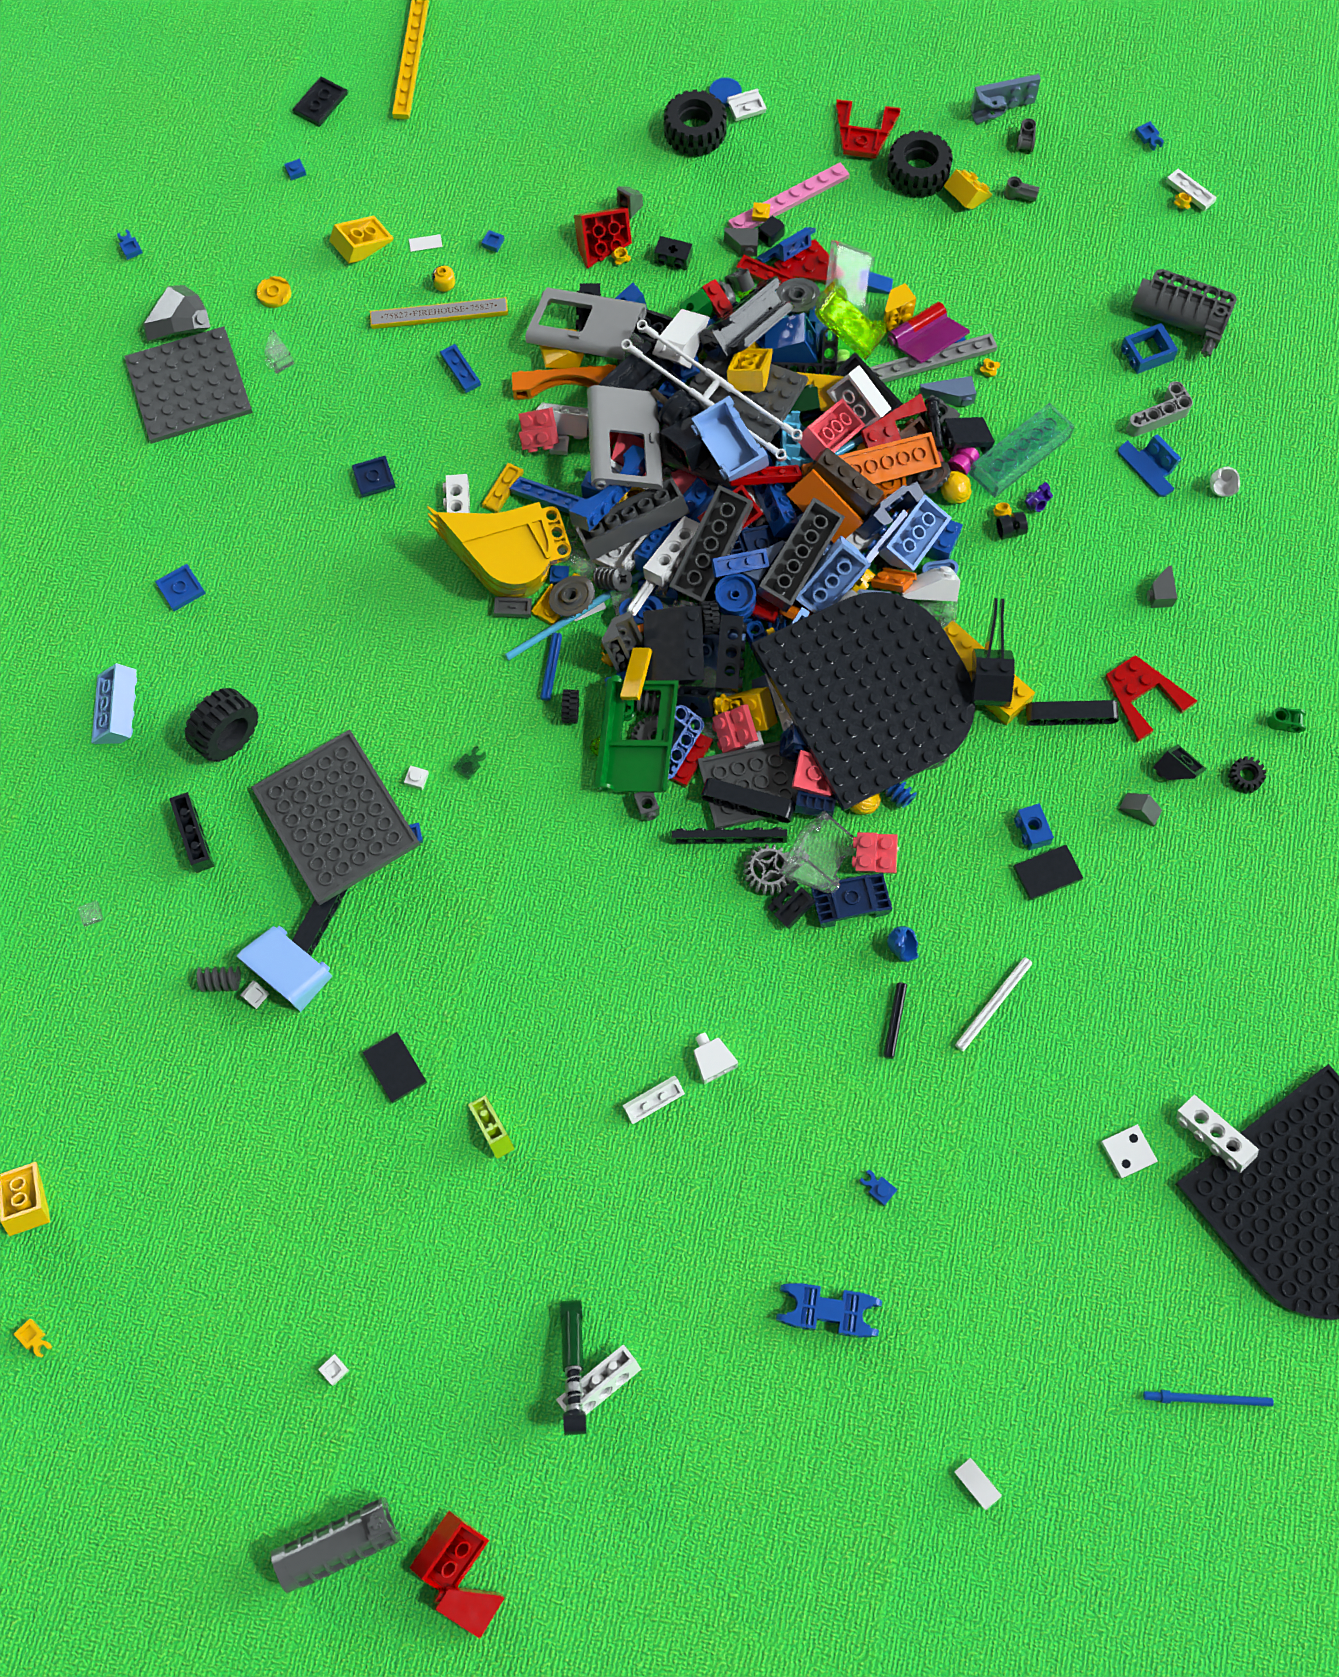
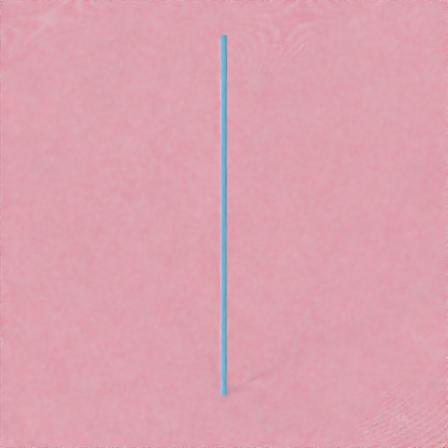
M860 435L843 445L835 454L838 456L859 445L863 442L862 436ZM639 571L632 576V584L645 577L644 572ZM608 590L592 600L593 604L588 606V610L585 609L582 614H576V617L570 616L569 618L561 619L506 653V658L511 660L621 591Z

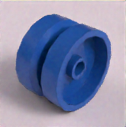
M735 573L723 577L718 582L715 590V600L718 604L717 607H719L718 612L720 615L744 616V620L751 616L756 605V589L750 578Z

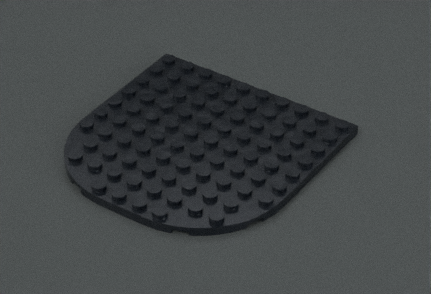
M868 592L854 595L765 636L750 645L842 811L945 760L958 749L970 731L975 713V705H972V681L945 630L935 617L919 604L903 596L886 592Z
M1327 1064L1240 1132L1241 1135L1259 1149L1257 1157L1241 1173L1229 1168L1222 1157L1212 1154L1175 1183V1185L1257 1285L1270 1298L1284 1308L1304 1317L1317 1320H1339V1075ZM1227 1147L1229 1151H1237L1235 1147Z

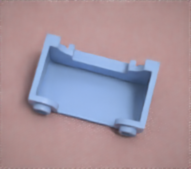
M730 395L691 418L693 423L691 428L694 434L701 437L721 469L719 472L724 480L728 479L729 482L769 466L766 451L752 437L740 418L739 412L733 407L734 402Z
M272 926L242 949L236 957L301 1012L331 979L332 975L328 972L330 968L322 961L320 963L315 961L286 936L287 932L281 926L277 928Z

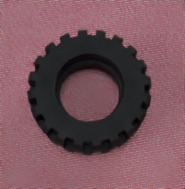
M687 90L683 94H677L675 99L672 98L668 102L664 113V135L669 145H672L674 150H679V153H686L688 156H702L704 153L709 154L712 150H716L723 143L726 136L727 113L722 101L719 98H715V95L712 93L708 94L704 90L701 92L697 90L688 92ZM691 119H700L707 124L700 127H690L685 125L684 122Z
M914 130L910 131L909 134L905 133L900 138H897L890 148L887 164L889 181L898 191L901 190L905 195L910 194L911 197L931 196L935 194V191L939 192L949 179L953 161L952 150L948 143L942 140L941 136L938 134L934 135L933 132H924V130L915 132ZM920 159L927 161L932 166L916 168L911 166L908 161Z
M222 688L219 691H214L210 696L203 698V701L198 703L196 709L191 712L190 718L186 722L185 739L206 760L213 762L226 760L229 756H233L238 750H241L243 745L250 740V736L254 734L255 727L258 724L257 708L235 689Z

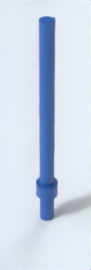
M1170 1390L1143 1392L1144 1400L1160 1401L1161 1403L1168 1404L1173 1401L1270 1407L1274 1405L1273 1398L1171 1393Z

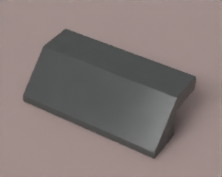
M630 611L613 618L601 640L617 673L627 670L633 648H644V639Z

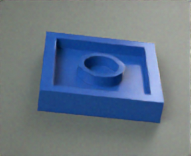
M188 564L155 581L173 611L206 594Z

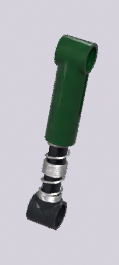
M581 1300L560 1301L562 1370L567 1376L565 1394L568 1396L566 1399L568 1406L566 1407V1412L563 1413L564 1435L587 1434L586 1412L583 1411V1404L581 1403L583 1395L582 1383L580 1382L582 1378L580 1372L584 1370Z

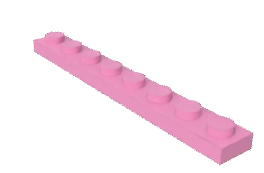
M838 163L763 202L770 204L769 218L772 215L776 217L849 179V173L841 163ZM753 208L728 220V225L730 228L753 229L764 222L752 221Z

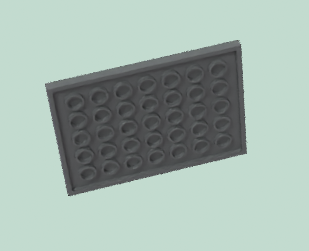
M735 354L730 355L723 361H716L708 355L702 366L706 369L709 368L728 382L727 369ZM770 364L768 381L764 391L759 393L743 391L740 393L781 422H784L806 386L808 376ZM700 370V373L695 375L688 387L695 389L703 395L713 380ZM719 385L709 400L716 404L730 395L734 402L733 407L739 412L745 426L767 443H771L780 426L737 395ZM699 402L705 410L708 409V407ZM666 424L663 425L659 432L661 463L733 490L739 487L731 486L728 479L724 480L719 472L721 469L712 455L693 472L685 468L667 453L661 431L668 426ZM759 443L760 447H763L766 451L765 446Z
M350 729L251 787L319 905L421 845Z

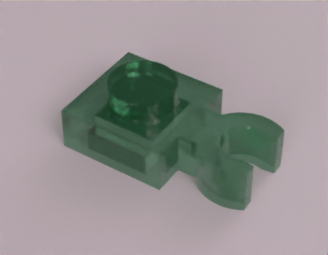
M478 746L472 749L470 756L465 753L453 766L454 770L467 780L480 768L478 761H483L487 756L486 752L476 755L479 751Z

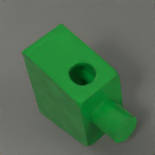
M702 288L679 306L680 310L684 309L710 317L709 319L715 318L711 300Z

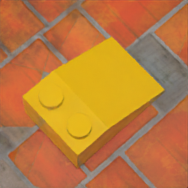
M375 216L335 224L329 241L348 263H353L367 258L392 242L394 238Z
M746 348L736 353L727 369V379L734 386L733 388L739 392L752 391L753 393H759L764 391L768 381L773 349Z
M37 1162L0 1174V1222L9 1236L50 1222L48 1203Z

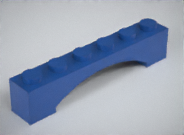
M632 445L623 454L624 466L620 474L643 476L646 473L644 448ZM610 484L595 496L586 500H579L569 510L572 525L590 532L632 487Z

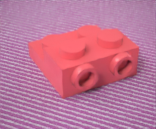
M552 407L519 413L522 432H519L522 450L527 449L528 453L538 451V447H543V450L554 448L553 445L559 443Z
M748 704L712 717V728L717 732L719 739L717 745L722 750V753L736 751L758 741Z
M800 750L792 788L825 797L832 796L833 793L811 753Z
M857 832V837L853 838V848L857 849L856 856L852 858V867L856 868V872L896 874L898 835Z

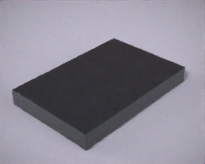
M320 76L292 109L293 113L320 127L347 96L348 91Z
M1067 845L1015 864L1013 867L1030 901L1083 880V876Z
M398 1032L362 1052L392 1104L427 1083Z

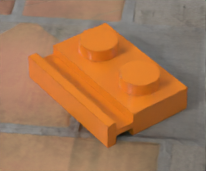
M883 568V572H879L871 580V585L875 588L904 593L913 584V580H917V576L914 572Z

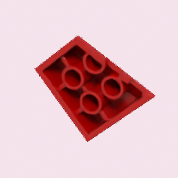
M620 207L574 215L578 251L587 269L592 267L593 264L604 260L615 249L619 247L625 248L632 244L628 208Z

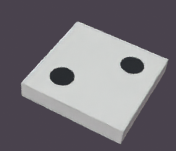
M1138 1124L1101 1141L1120 1179L1157 1162Z

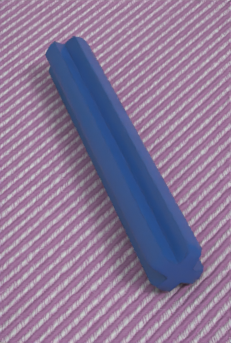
M554 632L551 637L540 695L541 700L544 701L551 699L562 641L561 633Z

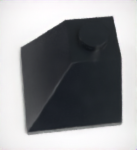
M1179 744L1169 749L1153 767L1158 776L1167 780L1195 779L1207 769Z

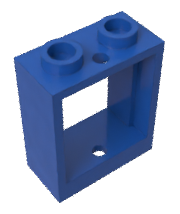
M1162 323L1124 337L1121 345L1122 353L1126 355L1131 368L1137 374L1173 361L1178 352L1176 345ZM1153 338L1161 352L1142 359L1135 344Z

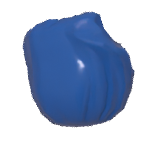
M898 926L889 933L887 938L888 947L900 961L909 962L919 957L917 953L918 942L915 932L911 928Z

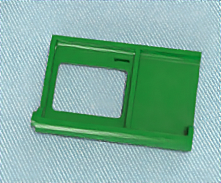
M612 675L611 678L607 679L594 789L605 792H667L679 680L644 681L642 691H661L656 738L654 740H622L626 700H622L620 695L624 680L621 676Z

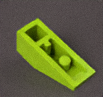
M486 1095L468 1104L497 1159L515 1150Z

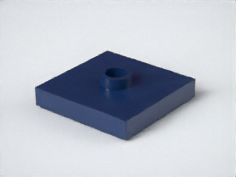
M386 455L351 465L362 498L396 488Z

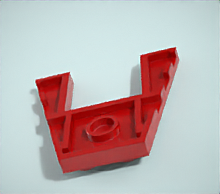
M836 99V111L843 154L876 159L901 114V108L885 106L881 130L849 125L853 101Z
M922 394L917 395L862 430L860 433L865 448L901 440L895 421L926 412L927 409ZM937 451L940 461L944 462L941 451Z
M1136 655L1105 676L1114 696L1119 701L1122 713L1124 712L1128 720L1127 723L1130 729L1133 730L1136 736L1137 743L1152 734L1154 729L1132 705V702L1158 686L1181 714L1197 703L1194 697Z

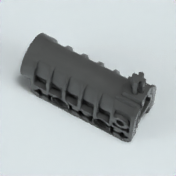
M1158 269L1154 273L1152 280L1142 279L1130 311L1200 335V340H1203L1202 344L1204 345L1201 354L1206 358L1207 356L1211 357L1213 350L1217 349L1237 298L1231 292L1165 269ZM1173 282H1179L1182 286H1175ZM1207 293L1215 295V298H1209Z
M381 1497L361 1507L360 1510L347 1514L337 1521H332L320 1529H315L305 1536L298 1537L293 1542L271 1550L272 1564L283 1590L286 1593H290L298 1588L306 1587L400 1542L402 1538L392 1520L387 1499Z

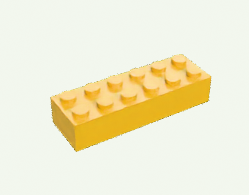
M952 620L943 629L963 661L972 681L973 650L984 649V647ZM1015 675L1010 707L984 706L1005 725H1008L1026 708V704L1032 702L1035 692Z

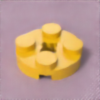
M867 569L850 590L856 593L859 589L866 590L869 586L867 582H870L875 574Z

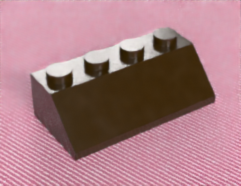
M828 447L817 455L802 477L804 478L814 469L862 520L875 507L884 493Z

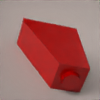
M446 1586L444 1590L440 1589L435 1596L434 1607L435 1610L480 1639L505 1598L499 1592Z

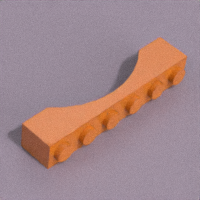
M607 364L604 366L512 372L514 400L532 399L542 391L560 385H580L588 388L598 385L616 368V365Z

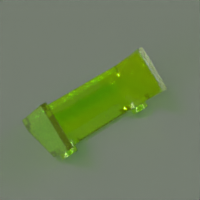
M835 278L817 297L815 315L853 351L866 360L886 334L887 323L880 320L872 322L848 300L847 290L841 285L838 286L839 279Z

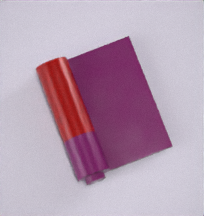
M938 301L888 332L887 341L891 346H894L922 364L969 334L970 330L949 318L945 306Z

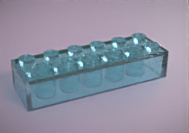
M1048 403L972 464L970 475L995 498L1071 438L1075 425L1052 404Z

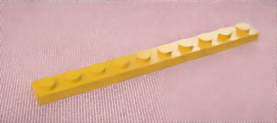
M429 0L411 1L392 112L394 119H410Z

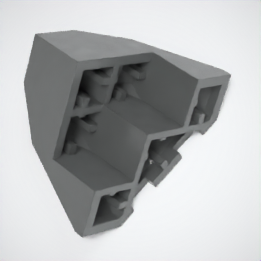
M185 285L168 286L152 312L144 321L143 327L146 340L157 341L164 340L170 335L204 332L210 328L207 310L199 295Z

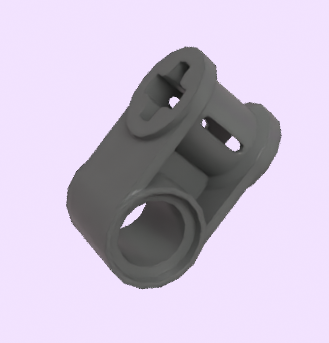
M1026 118L1022 121L1017 141V151L1023 149L1033 152L1036 138L1035 120Z
M737 268L735 273L725 276V282L730 285L732 290L746 292L755 286L749 269Z

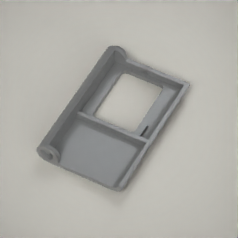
M547 287L542 292L539 305L527 329L525 340L526 343L624 360L625 351L622 349L621 343L625 339L630 340L637 321L645 319L646 304ZM551 303L591 309L587 322L581 332L539 325L546 306H549Z
M600 385L589 387L587 389L591 485L599 490L605 489L609 484L663 490L657 399L651 395L650 391ZM609 432L643 436L646 476L616 474L611 471Z

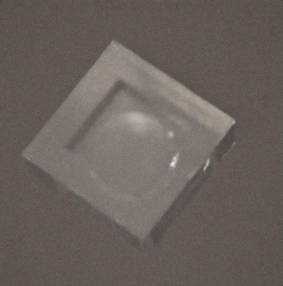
M97 901L78 907L82 924L85 927L104 920Z

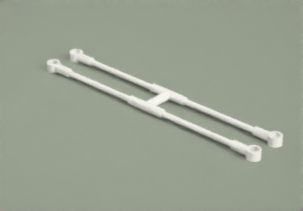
M645 320L637 322L639 332H645L652 338H656L713 380L703 395L695 389L688 387L643 355V352L634 347L630 340L625 339L622 341L621 346L625 352H630L636 357L643 359L688 391L689 395L709 408L715 404L709 398L720 385L781 426V429L791 435L795 442L802 440L803 435L800 429H794L787 423L781 422L733 388L734 386L709 368L706 369L658 335V332L648 326ZM749 430L752 437L764 445L765 449L774 454L778 461L783 462L786 460L787 454L784 449H778ZM799 433L800 436L794 437V434ZM780 453L784 454L783 457H778Z

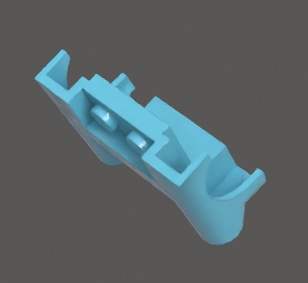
M791 411L784 422L792 428L800 429L803 432L806 427L800 423V411ZM780 426L776 435L777 439H780V449L786 451L787 458L783 462L775 461V466L798 465L801 471V465L811 463L814 460ZM796 433L794 437H798L800 434Z

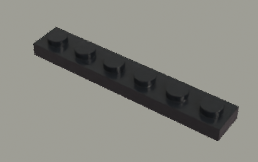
M760 827L753 828L752 830H745L744 828H734L733 830H725L724 828L687 830L679 828L676 831H672V844L787 843L788 835L787 829L781 827H774L768 830Z

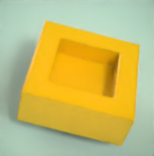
M754 202L752 221L765 222L769 218L770 204Z

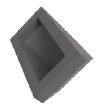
M1127 793L1119 808L1120 811L1153 827L1162 812V809L1149 794Z

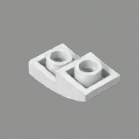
M971 1458L955 1471L956 1475L985 1510L1002 1497Z

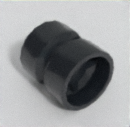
M1023 511L1012 513L1011 516L1007 514L996 518V528L1001 540L1011 538L1013 534L1021 536L1028 532V523Z

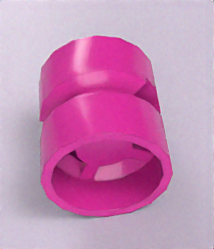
M974 447L958 448L947 464L951 471H958L967 476L971 467L979 460L980 455Z

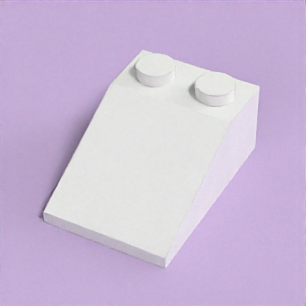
M681 309L660 336L694 359L700 345V334L706 329L710 317ZM657 340L653 355L662 360H669L674 364L691 369L692 364Z
M942 566L917 575V580H913V584L904 593H899L907 599L957 602L961 580L953 569Z

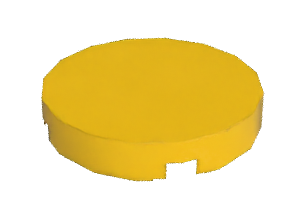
M272 276L270 279H264L257 287L258 299L266 307H281L291 298L290 285L282 277Z

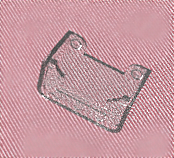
M831 240L823 306L826 317L863 321L864 315H868L869 304H866L869 271L870 267L874 266V257L871 256V252L840 241Z
M823 811L800 831L780 873L790 880L824 893H834L840 886V878L836 874L843 859L846 857L850 858L856 851L853 848L854 836Z

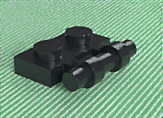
M795 880L783 887L784 890L777 897H774L767 907L771 912L777 907L779 908L774 915L788 929L816 902L802 887L797 892L794 891L799 886ZM789 895H791L792 897L785 904H783L782 902Z

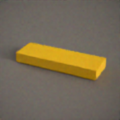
M507 463L483 501L482 507L494 513H499L511 494L509 488L519 477H522L524 470Z
M650 648L632 649L620 695L622 700H640L652 654Z

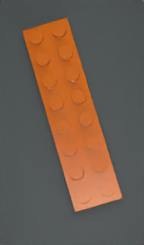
M932 432L839 455L841 459L874 485L941 467ZM813 462L800 466L803 476Z

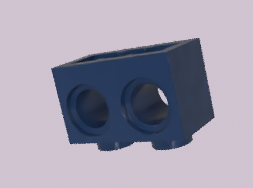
M794 723L780 735L779 756L786 757L788 760H796L800 750L806 751L808 749Z

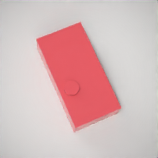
M842 398L802 432L803 438L798 443L815 460L817 455L827 447L835 453L854 437L865 424Z

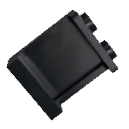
M983 417L944 418L941 426L942 437L950 456L955 455L957 448L979 447L983 455L990 454L995 440Z

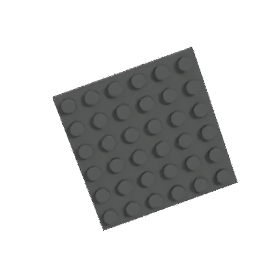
M225 326L124 356L151 444L253 413Z

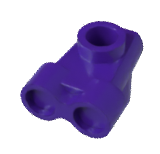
M1042 483L1035 492H1030L1026 496L1024 502L1028 510L1040 512L1046 507L1047 501L1053 498L1048 483Z

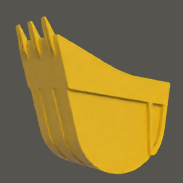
M540 502L506 512L487 514L436 512L427 506L431 513H428V517L432 520H428V523L468 566L481 583L498 597L527 598L533 595L545 583L549 573V566L565 562L570 557L571 546L560 512L555 507L542 509ZM554 514L556 519L549 520L546 516ZM559 531L561 533V537H554L552 535V532ZM560 548H564L567 551V553L565 555H561L558 553L557 550Z

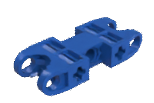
M803 1283L780 1285L781 1292L789 1293L788 1296L795 1299L796 1309L792 1312H787V1314H777L776 1320L794 1328L815 1331L817 1321L839 1324L837 1335L856 1338L877 1337L879 1335L878 1329L871 1328L870 1325L864 1322L862 1314L864 1310L871 1309V1307H882V1300L865 1293L848 1290L843 1291L842 1300L820 1297L821 1286ZM810 1290H811L810 1304H808V1301H809V1293H810ZM807 1310H809V1312H808V1320H807V1324H806Z

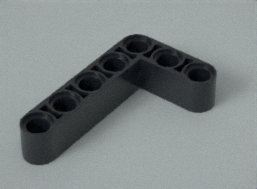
M824 327L820 331L818 363L771 361V364L788 370L794 365L796 372L806 373V369L812 366V374L824 375V368L829 367V375H832L837 370L838 332L832 327ZM830 330L832 338L827 340L825 334ZM829 348L831 356L826 358L824 352Z

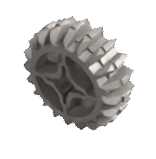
M766 844L765 849L758 846L757 851H751L752 856L747 855L746 860L748 862H744L743 867L746 869L743 870V874L747 875L745 881L750 882V888L756 886V893L761 889L763 890V895H766V891H770L772 896L774 895V890L780 894L781 888L793 881L791 879L795 877V872H793L795 865L792 864L793 858H788L789 852L782 853V847L776 850L775 844L772 846V849ZM778 861L783 865L785 873H782L781 869L777 867ZM772 865H773L772 870H770V871L767 872V874H766V870H768L769 868H771ZM754 866L762 873L760 879L754 873ZM770 879H775V880H777V881H774V882H767V881L770 880Z

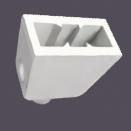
M702 1033L695 1038L699 1048L694 1050V1057L704 1085L738 1068V1061L719 1038L710 1041L706 1033Z

